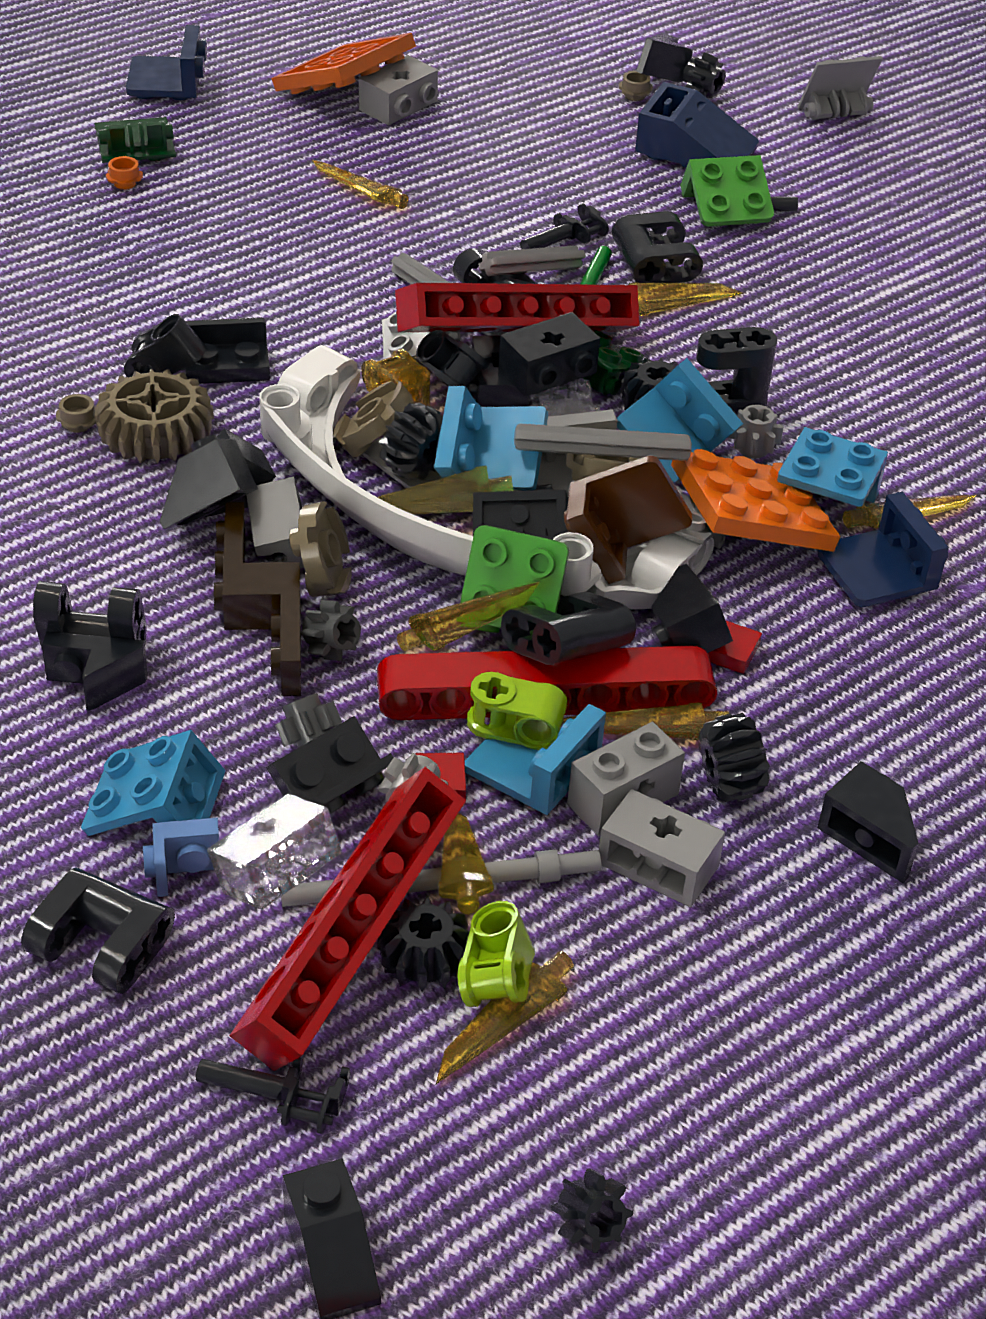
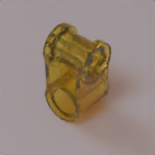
M403 348L393 351L390 357L377 362L373 359L363 362L361 366L362 379L369 392L386 382L393 381L397 386L398 381H400L412 395L414 404L422 403L425 406H430V372L414 360Z

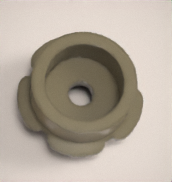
M636 71L626 72L623 75V81L619 83V89L622 94L631 101L643 100L646 96L650 95L653 86L650 84V76Z
M84 394L68 395L59 402L56 420L61 422L63 428L71 432L80 433L87 431L96 424L95 412L97 410L94 406V401Z

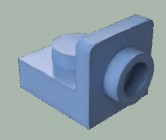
M218 818L152 823L153 845L143 846L145 878L156 877L158 897L169 896L167 875L169 873H195L204 870L221 869Z

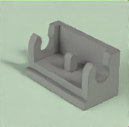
M294 476L257 485V490L246 495L257 556H269L281 552L285 554L283 559L270 562H300V568H303L302 557H296L293 554L289 540L290 530L298 528L299 514L303 507Z

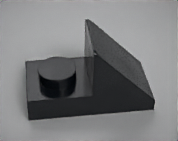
M669 34L646 38L636 72L674 82H683V71L688 61L692 58L693 50L677 44L679 38Z
M46 631L42 642L46 679L48 681L83 684L86 710H94L146 683L148 672L145 640Z

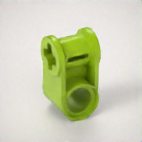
M499 672L481 673L471 683L470 695L474 701V706L467 713V726L473 734L484 739H496L519 744L533 750L547 749L557 739L567 707V697L562 690L549 683L522 680ZM496 686L498 689L496 699H492L493 687ZM491 712L490 722L487 725L485 724L486 713Z
M508 901L489 903L480 908L471 920L465 952L458 966L459 992L462 1001L468 1007H478L482 1000L509 998L512 1002L517 1003L523 1002L527 998L529 975L535 956V948L520 913L513 903Z

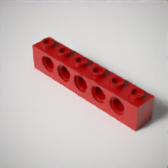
M414 283L395 290L398 332H432L437 329L443 332H511L573 312L591 330L600 332H618L640 326L637 285Z
M426 766L400 784L392 793L229 1035L273 1071L304 1054L466 802L461 795Z

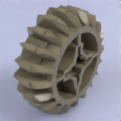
M152 369L149 373L144 374L134 371L133 376L129 378L119 376L118 383L107 384L106 391L99 394V401L96 405L97 412H95L96 426H98V433L102 443L107 444L112 453L121 452L123 459L137 457L139 463L144 462L146 459H155L158 464L160 459L164 458L176 461L177 455L191 453V445L194 442L210 436L212 420L214 419L213 405H211L207 388L201 387L198 379H187L185 373L172 375L169 369L163 373H156Z

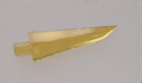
M312 160L318 171L367 195L376 202L391 204L400 209H404L408 204L409 197L403 194L399 188L388 186L328 163Z
M632 282L628 284L638 286L639 316L744 294L720 283Z
M487 465L378 496L377 498L411 514L473 512V492L514 491L511 475L489 479Z
M946 495L909 500L922 512L924 517L962 508L976 495ZM866 502L861 507L856 506V509L844 511V525L846 528L864 525L876 529L879 528L885 502Z
M540 582L514 587L427 613L413 615L408 620L411 629L398 633L397 642L403 651L422 644L432 651L442 649L445 645L502 617L509 609L525 605Z
M689 703L687 705L606 712L604 734L627 735L653 721L670 738L699 740V732L705 722L715 720L717 716L729 714V711H704L702 703ZM577 716L563 718L562 723H565L569 718L575 719Z
M458 813L444 835L438 889L441 898L456 899L459 911L469 915L479 909V896L491 893L494 890V884L467 817Z
M558 951L542 966L532 962L528 995L525 1001L514 1003L509 998L491 999L445 1049L436 1084L462 1068L551 1003L560 1000L568 992L566 985L560 979L574 968L571 958L565 952Z

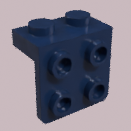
M186 25L180 57H132L126 83L127 95L136 96L139 99L171 97L174 100H187L189 98H197L199 79L204 78V61H207V40L200 38V26Z
M901 491L886 495L879 530L841 538L834 552L818 549L817 555L856 606L868 607L938 589L944 564L948 558L949 547L944 538L938 535L923 517L922 512Z

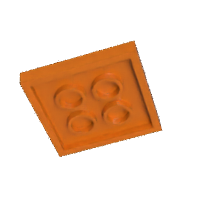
M412 33L347 43L271 79L275 91L290 90L292 95L307 91L311 86L313 91L326 89L332 86L333 83H335L336 88H341L356 82L355 75L366 76L381 70L380 63L391 64L404 59L403 52L416 47Z
M696 449L694 452H691L689 459L686 461L672 460V468L712 533L831 552L835 551L841 536L829 521L828 515L817 504L813 494L777 481L778 472L783 463H773L771 466L756 463L743 456H735L733 459L718 457L712 452L703 449Z

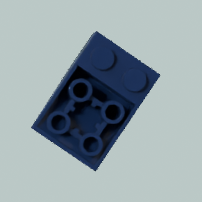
M663 82L639 113L635 152L645 154L654 160L664 159L676 162L686 168L689 159L752 156L759 146L760 140L698 90Z

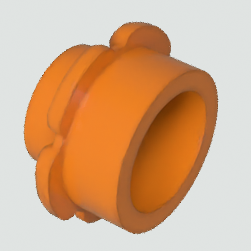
M119 156L111 159L108 163L109 169L106 179L118 189H131L136 186V182L141 181L143 178V172L139 171V163L133 157Z

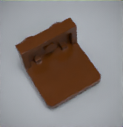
M646 456L571 482L568 508L564 511V522L568 532L585 535L593 543L592 561L598 564L601 574L607 583L612 584L624 580L626 577L627 551L629 547L690 527L692 524V513L660 460L655 456Z

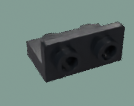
M265 318L186 321L207 346L200 360L193 366L185 369L187 379H198L199 384L270 381Z
M566 490L473 492V536L476 528L488 525L553 540L554 537L567 533L564 522V511L567 510Z
M353 716L273 762L266 769L298 821L313 812L321 820L346 805L341 795L356 788L361 796L381 784L385 778L382 771L388 767L394 757L390 753L380 759L359 722Z

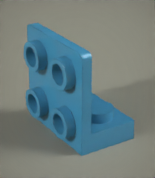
M688 358L677 365L652 390L617 417L618 430L687 434L692 442L691 452H694L696 449L711 452L744 424ZM659 459L672 482L678 481L679 477L671 466L672 460Z
M448 386L434 464L435 470L452 491L536 490L542 452L515 449L514 432L516 425L520 423L547 425L548 411L543 406L480 407L466 386Z
M804 427L779 470L777 481L861 507L865 500L874 503L879 494L888 452L874 448L867 443L853 442L833 436L823 430H813Z
M588 704L575 719L569 718L565 721L558 733L557 739L547 749L533 750L519 744L496 739H485L464 761L465 773L548 815L569 791L572 762L602 747L606 712Z
M192 730L172 736H162L153 742L134 748L120 749L114 752L104 764L103 773L95 793L89 801V808L81 829L87 836H91L149 818H153L157 823L210 818L226 770Z

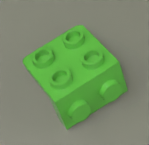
M761 155L689 159L680 184L683 198L695 197L700 221L704 226L768 223L772 220L774 210Z
M488 525L479 526L476 528L473 536L457 618L472 621L471 627L474 629L499 633L502 617L509 609L525 605H535L557 613L569 556V547L564 542Z

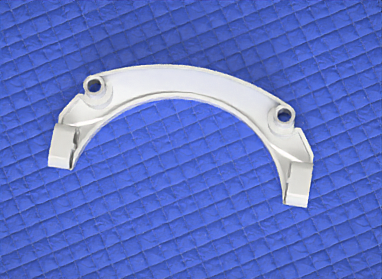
M320 345L290 365L281 375L278 384L270 385L260 392V420L263 438L274 443L286 459L318 491L357 523L400 552L423 563L466 576L473 536L443 527L401 510L370 494L344 476L337 461L333 445V430L342 410L359 383L361 370L358 369L357 363L353 359L327 346ZM567 532L553 539L564 542L569 547V556L560 595L568 596L580 592H591L620 602L629 609H652L651 606L679 566L687 563L692 571L698 575L709 561L714 548V539L712 537L703 545L674 533L650 540L642 545L628 549L625 579L608 584L601 574L598 564L592 561L593 543L589 538L579 533Z

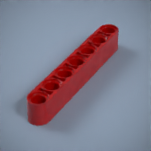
M697 646L615 648L554 665L544 664L514 651L396 654L384 658L378 664L376 670L380 711L386 717L393 720L467 718L468 711L474 706V701L470 695L471 683L476 676L486 672H499L509 677L536 683H549L558 687L567 697V707L564 715H579L588 704L605 711L606 714L697 711L709 707L718 695L709 654L706 650ZM496 686L493 687L492 699H496L498 689ZM487 712L485 718H490L491 712Z

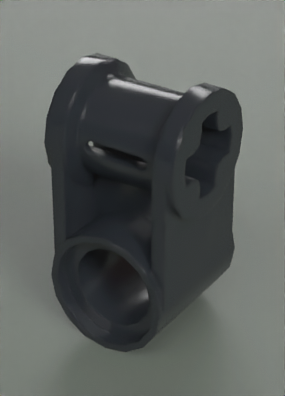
M173 314L158 325L135 337L132 344L133 354L126 359L124 374L129 378L133 376L134 371L144 374L149 373L152 369L156 373H163L169 369L173 375L178 371L188 369L199 361L204 355L207 346L179 314Z
M438 329L427 334L418 345L416 351L418 361L432 371L447 386H466L467 388L481 369L486 370L490 365L462 341L458 342Z

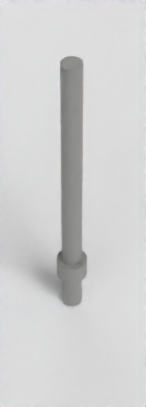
M554 849L534 852V857L424 869L421 870L407 893L535 878L538 884L560 881L562 875L601 871V856L599 850L558 854L557 850ZM334 880L281 885L282 907L319 903Z

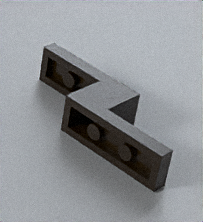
M225 502V521H216L217 549H224V551H215V578L223 579V582H214V611H223L224 630L271 629V642L280 643V647H271V677L281 676V696H301L300 562L245 563L244 502Z

